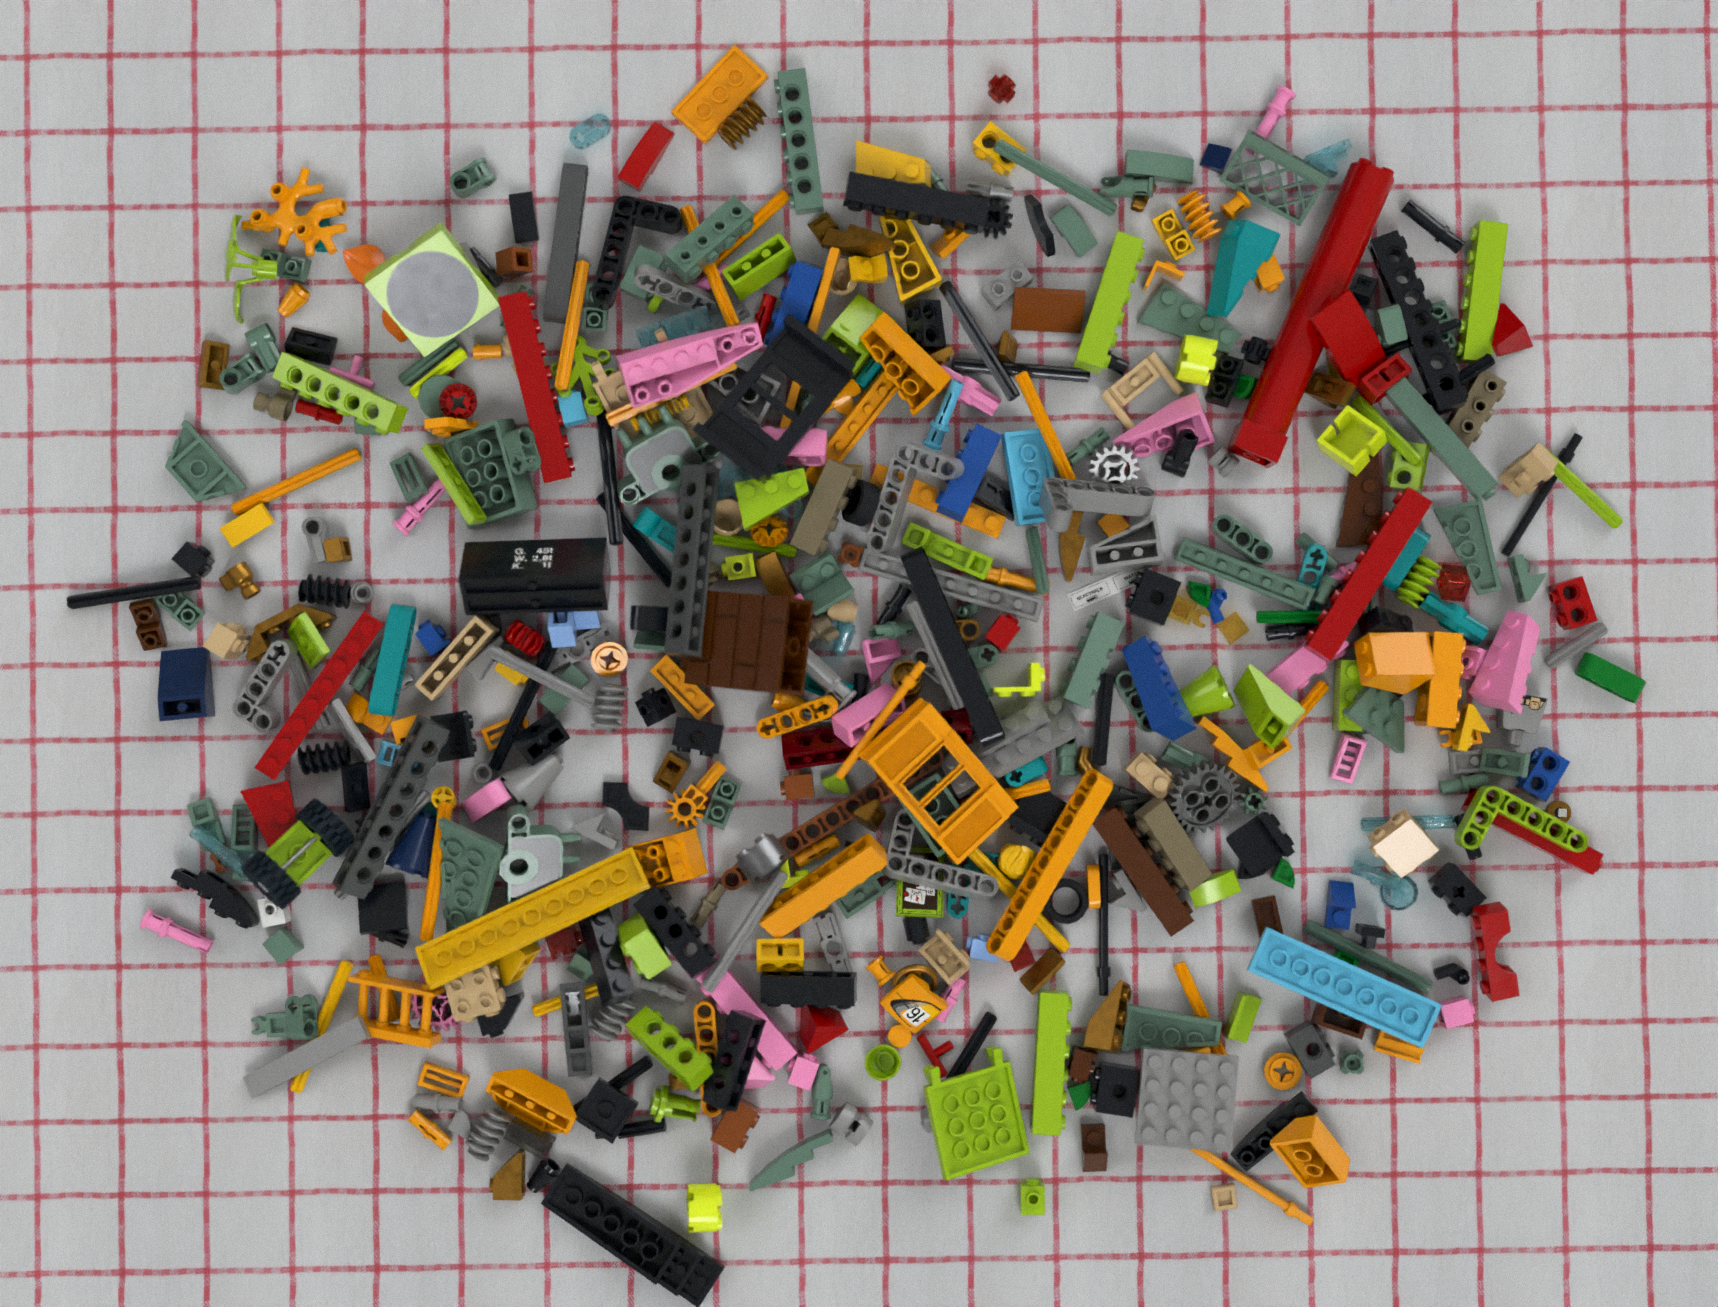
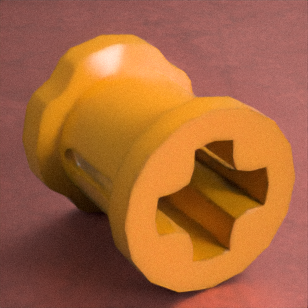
M1237 191L1235 196L1226 204L1220 205L1222 213L1228 220H1235L1236 216L1245 208L1249 209L1251 207L1250 201L1241 191Z
M881 955L865 967L877 979L879 987L895 975V972L890 971L882 961L883 957Z

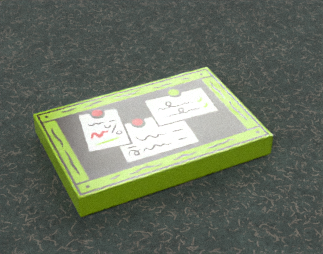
M898 845L897 847L903 848V847H905V846H904V845ZM910 847L909 856L944 864V854L937 858L930 847ZM897 862V870H899L900 864ZM920 867L912 868L914 875H923V870ZM941 872L935 873V878L940 882H944V874ZM896 880L895 916L943 918L944 891Z

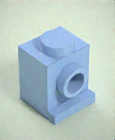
M978 933L977 937H967L965 950L969 951V957L997 963L998 957L990 954L986 948L989 935Z

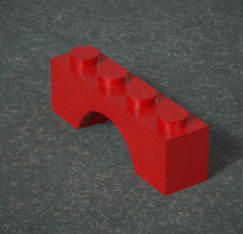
M1500 901L1472 907L1473 916L1470 917V922L1476 933L1473 943L1479 954L1476 964L1478 971L1482 975V980L1479 981L1481 992L1483 995L1486 994L1492 1002L1520 996L1517 974L1508 965L1497 963L1495 958V951L1499 941L1511 932L1508 909Z

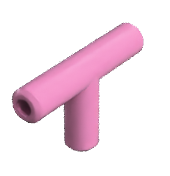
M354 356L349 372L333 366L329 368V371L367 389L372 390L375 386L374 381L358 376L363 362V357Z

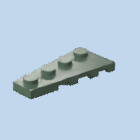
M1473 500L1434 509L1476 594L1482 595L1502 590L1482 500L1479 502Z
M1128 1004L1127 1022L1125 1024L1121 1051H1130V1049L1142 1050L1143 1047H1165L1167 1049L1182 1046H1219L1222 1020Z

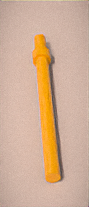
M919 660L911 672L903 677L900 681L902 683L835 773L836 777L843 780L858 760L859 756L857 754L872 741L908 690L914 688L917 684V678L927 665Z
M1189 1149L1283 1209V1213L1289 1217H1295L1308 1226L1312 1224L1314 1218L1300 1210L1299 1206L1291 1200L1286 1201L1210 1151Z

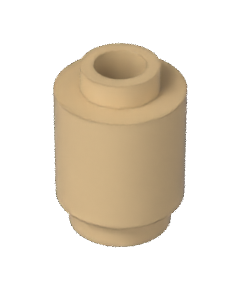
M844 599L832 605L824 613L827 614L830 620L847 624L848 622L854 623L858 605L853 604L851 600Z

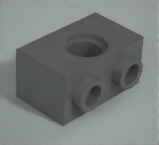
M1306 1020L1283 1034L1304 1072L1311 1079L1336 1065L1332 1059L1335 1055L1328 1044H1323L1321 1040L1323 1034L1317 1024L1312 1025V1023ZM1310 1043H1315V1051L1308 1054L1306 1047Z

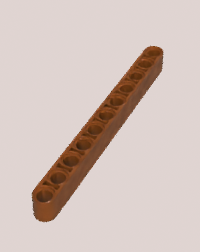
M941 750L937 751L940 756L939 762L929 764L926 761L920 767L918 775L910 776L902 784L907 787L940 767L944 761V755ZM879 777L778 838V840L789 854L793 856L854 819L853 813L849 812L846 808L848 801L856 800L860 807L873 801L869 800L866 796L869 788L879 790L880 796L877 800L880 803L894 795V793ZM830 812H835L840 817L839 822L835 825L829 824L826 820V816ZM810 824H815L819 827L820 832L815 837L809 836L806 832V828ZM788 837H797L799 846L795 849L789 848L786 844ZM735 864L724 872L721 882L726 889L736 890L750 882V880ZM729 873L737 874L739 877L738 884H729L726 876Z

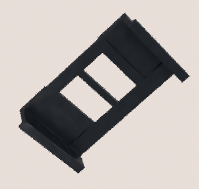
M788 314L783 320L785 328L704 425L698 422L692 428L696 434L755 480L761 481L763 484H765L784 459L790 455L854 376L853 368L856 366L854 362L791 314ZM770 364L774 365L814 396L799 415L795 414L755 383ZM749 389L753 390L793 421L778 441L734 408Z

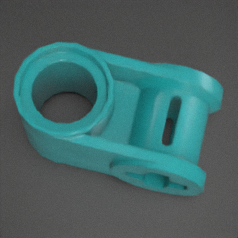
M1040 756L1015 769V772H1019L1016 774V780L1010 778L1012 776L1011 772L1002 776V778L1009 785L1018 787L1042 775L1049 768L1043 757Z

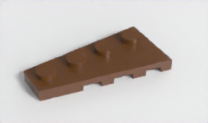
M1378 453L1374 457L1369 455L1370 462L1357 477L1349 472L1348 487L1344 498V509L1340 520V531L1336 547L1369 545L1370 543L1367 542L1368 537L1374 529L1378 531L1382 525L1379 522L1382 517Z

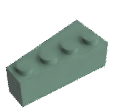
M1096 612L1095 616L1090 615L1086 627L1089 628L1086 637L1081 636L1076 648L1080 650L1077 658L1072 657L1067 668L1068 671H1071L1068 679H1063L1058 689V692L1061 693L1060 698L1084 709L1091 708L1093 701L1089 699L1091 695L1094 696L1095 692L1098 691L1101 683L1099 676L1104 673L1110 660L1108 655L1110 652H1113L1124 622L1101 612Z

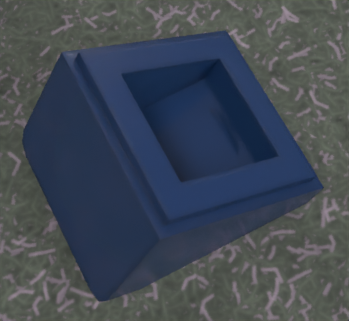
M1209 143L1200 166L1221 174L1232 149Z

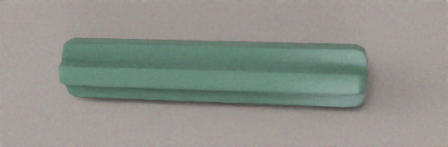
M452 338L426 357L420 358L398 376L399 381L404 386H409L457 348V341Z
M1036 527L1026 529V538L1036 591L1039 595L1047 594L1050 588L1039 531Z

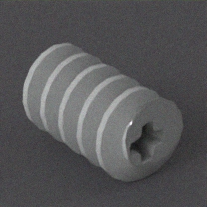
M606 683V686L598 688L604 695L597 696V699L602 704L595 705V708L601 712L593 714V717L599 721L598 723H592L591 726L595 729L618 733L614 729L620 728L621 724L615 720L622 719L623 715L617 711L625 709V706L619 703V701L627 699L621 692L628 691L629 688Z
M632 997L625 1003L606 1006L607 1011L600 1010L599 1013L603 1018H594L597 1027L590 1025L588 1027L590 1031L607 1042L616 1040V1033L622 1031L621 1025L627 1023L626 1017H631L633 1014L631 1009L638 1007L637 1002Z
M485 1108L489 1116H480L484 1124L476 1123L475 1127L479 1130L478 1133L471 1131L470 1135L474 1138V1141H465L466 1145L469 1146L468 1152L481 1161L489 1160L488 1154L493 1153V1146L498 1145V1138L503 1137V1130H507L509 1127L508 1122L513 1120L509 1115L495 1108Z

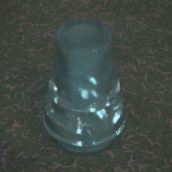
M837 621V625L834 627L839 631L840 636L833 640L832 654L845 657L856 634V631H854L855 625Z

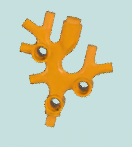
M301 167L298 180L292 187L289 188L282 182L271 186L270 194L279 203L278 210L269 214L264 209H255L250 215V220L241 222V227L244 231L253 229L254 231H262L264 233H270L275 228H279L281 234L277 244L283 247H287L290 236L295 232V236L305 244L306 256L312 257L315 255L314 246L319 241H322L328 254L333 255L337 252V248L332 241V237L335 234L347 232L346 223L320 227L319 224L322 219L342 216L343 213L347 212V205L343 198L335 197L316 203L303 216L297 215L295 213V205L300 198L324 192L322 183L307 185L310 170Z

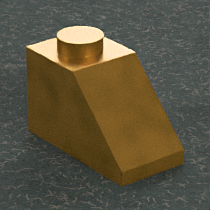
M520 1148L490 1179L489 1191L493 1193V1200H522L525 1196L526 1148Z

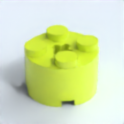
M1184 335L1179 350V361L1176 364L1175 379L1208 386L1211 373L1208 371L1214 370L1216 356H1212V354L1216 352L1218 340Z
M716 1183L687 1184L688 1233L717 1232V1230H722V1215H720V1208H718V1206H722L720 1185H716Z

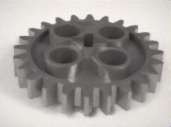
M1201 760L1200 766L1193 762L1191 770L1184 767L1185 774H1177L1178 782H1171L1175 788L1167 791L1172 797L1167 798L1166 802L1170 805L1169 807L1180 825L1187 832L1191 829L1196 834L1199 829L1205 833L1207 827L1213 831L1215 828L1214 824L1218 823L1222 826L1221 819H1230L1227 813L1235 812L1232 804L1239 803L1235 796L1240 795V792L1236 789L1240 784L1236 781L1237 777L1221 762L1216 764L1213 760H1210L1207 764L1204 760Z

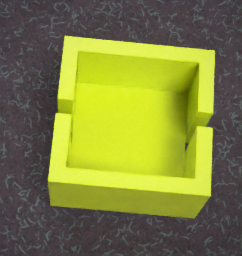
M1347 405L1334 420L1339 434H1336L1334 426L1330 424L1317 439V443L1321 452L1357 477L1370 462L1369 455L1374 457L1386 444L1387 438L1383 429Z

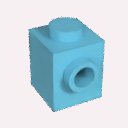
M572 390V394L567 398L557 397L566 428L589 423L580 391Z

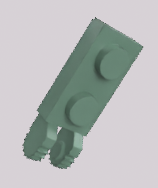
M882 869L868 877L864 883L848 891L844 897L835 900L846 919H848L884 895L885 891L896 884V880L890 879L881 886L877 879L885 875Z

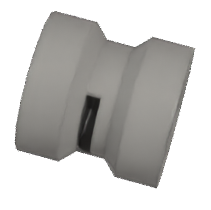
M1224 445L1207 461L1210 466L1216 467L1219 470V474L1223 478L1240 462L1236 456H1231L1228 453V449ZM1225 456H1227V458L1220 465H1218L1225 458Z

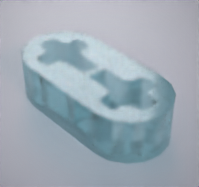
M595 114L571 130L569 134L570 141L575 148L586 149L610 133L611 123L606 115ZM599 120L601 123L606 122L604 124L605 129L600 130L596 128V122ZM577 133L585 135L584 142L581 143L579 140L575 142Z

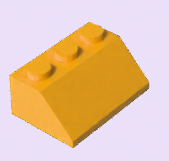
M1317 1115L1295 1118L1270 1140L1271 1147L1304 1188L1346 1183L1351 1159Z

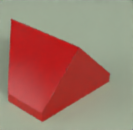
M1500 303L1492 342L1496 356H1504L1533 347L1525 325L1503 303Z
M804 1005V1007H801L799 1036L808 1054L849 1030L841 1013L831 1007L814 1008V1005Z

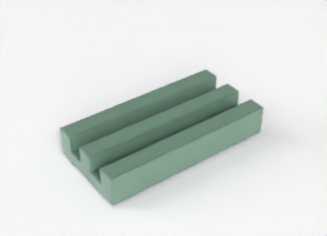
M411 453L390 462L400 489L408 503L413 502V498H420V495L423 493L425 495L429 493ZM407 460L409 461L411 468L415 474V477L419 483L420 488L418 489L412 478L409 468L405 462ZM401 464L403 471L407 477V480L410 484V487L413 491L411 493L408 492L405 482L397 467V465Z

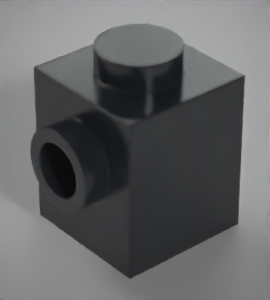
M188 541L172 557V560L191 577L197 576L199 578L207 576L212 570L211 565L215 562L210 557L212 553L202 545L198 547L195 543Z

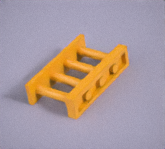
M367 969L358 970L357 973L348 977L349 982L359 983L358 1012L355 1017L362 1016L371 1037L424 1048H431L441 1042V1033L434 1032L430 1026L432 1000L443 993L445 987L440 986L430 990L426 982L420 983L373 974L371 970ZM369 986L381 988L377 1020L369 1019V1016H367ZM390 990L402 992L399 1024L390 1023V1020H388ZM411 994L423 996L421 1028H414L409 1024Z

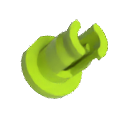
M660 1085L659 1089H654L649 1102V1114L653 1115L654 1122L659 1123L663 1116L691 1119L693 1122H696V1113L700 1111L701 1099L697 1098L695 1100L688 1096L669 1093L667 1085Z

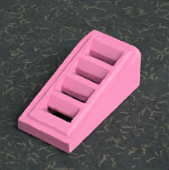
M1342 731L1329 776L1331 779L1353 784L1368 743L1365 737ZM1348 742L1357 743V747L1348 745ZM1345 750L1354 752V756L1345 754ZM1342 759L1350 761L1352 765L1341 763ZM1339 768L1350 771L1349 775L1338 772Z

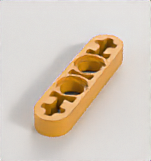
M824 695L768 715L757 723V732L762 738L770 739L827 719L837 712L838 702L833 696ZM829 704V709L818 711L820 706ZM803 708L810 710L811 719L804 718L802 715ZM784 715H788L791 717V726H787L786 724H784ZM776 722V727L766 730L765 725H771Z

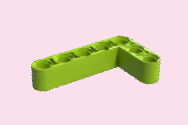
M1483 785L1477 790L1454 835V840L1458 846L1470 850L1476 849L1481 845L1498 813L1565 850L1582 852L1589 844L1587 835L1507 791L1491 785ZM1492 790L1494 793V799L1491 802H1488L1486 799V794L1488 791ZM1513 801L1515 804V810L1512 813H1509L1507 810V805L1509 804V802ZM1481 811L1483 813V820L1477 823L1475 815ZM1531 813H1534L1536 820L1531 825L1528 822V817ZM1552 824H1555L1557 831L1551 836L1549 828ZM1470 832L1472 834V841L1466 844L1464 842V835ZM1576 835L1578 842L1572 847L1570 840L1572 836Z

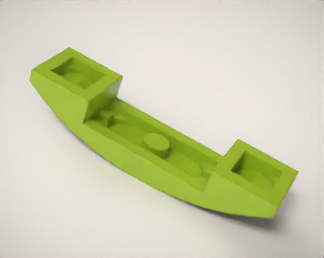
M910 522L901 541V544L912 549L922 546L928 557L984 581L995 560Z

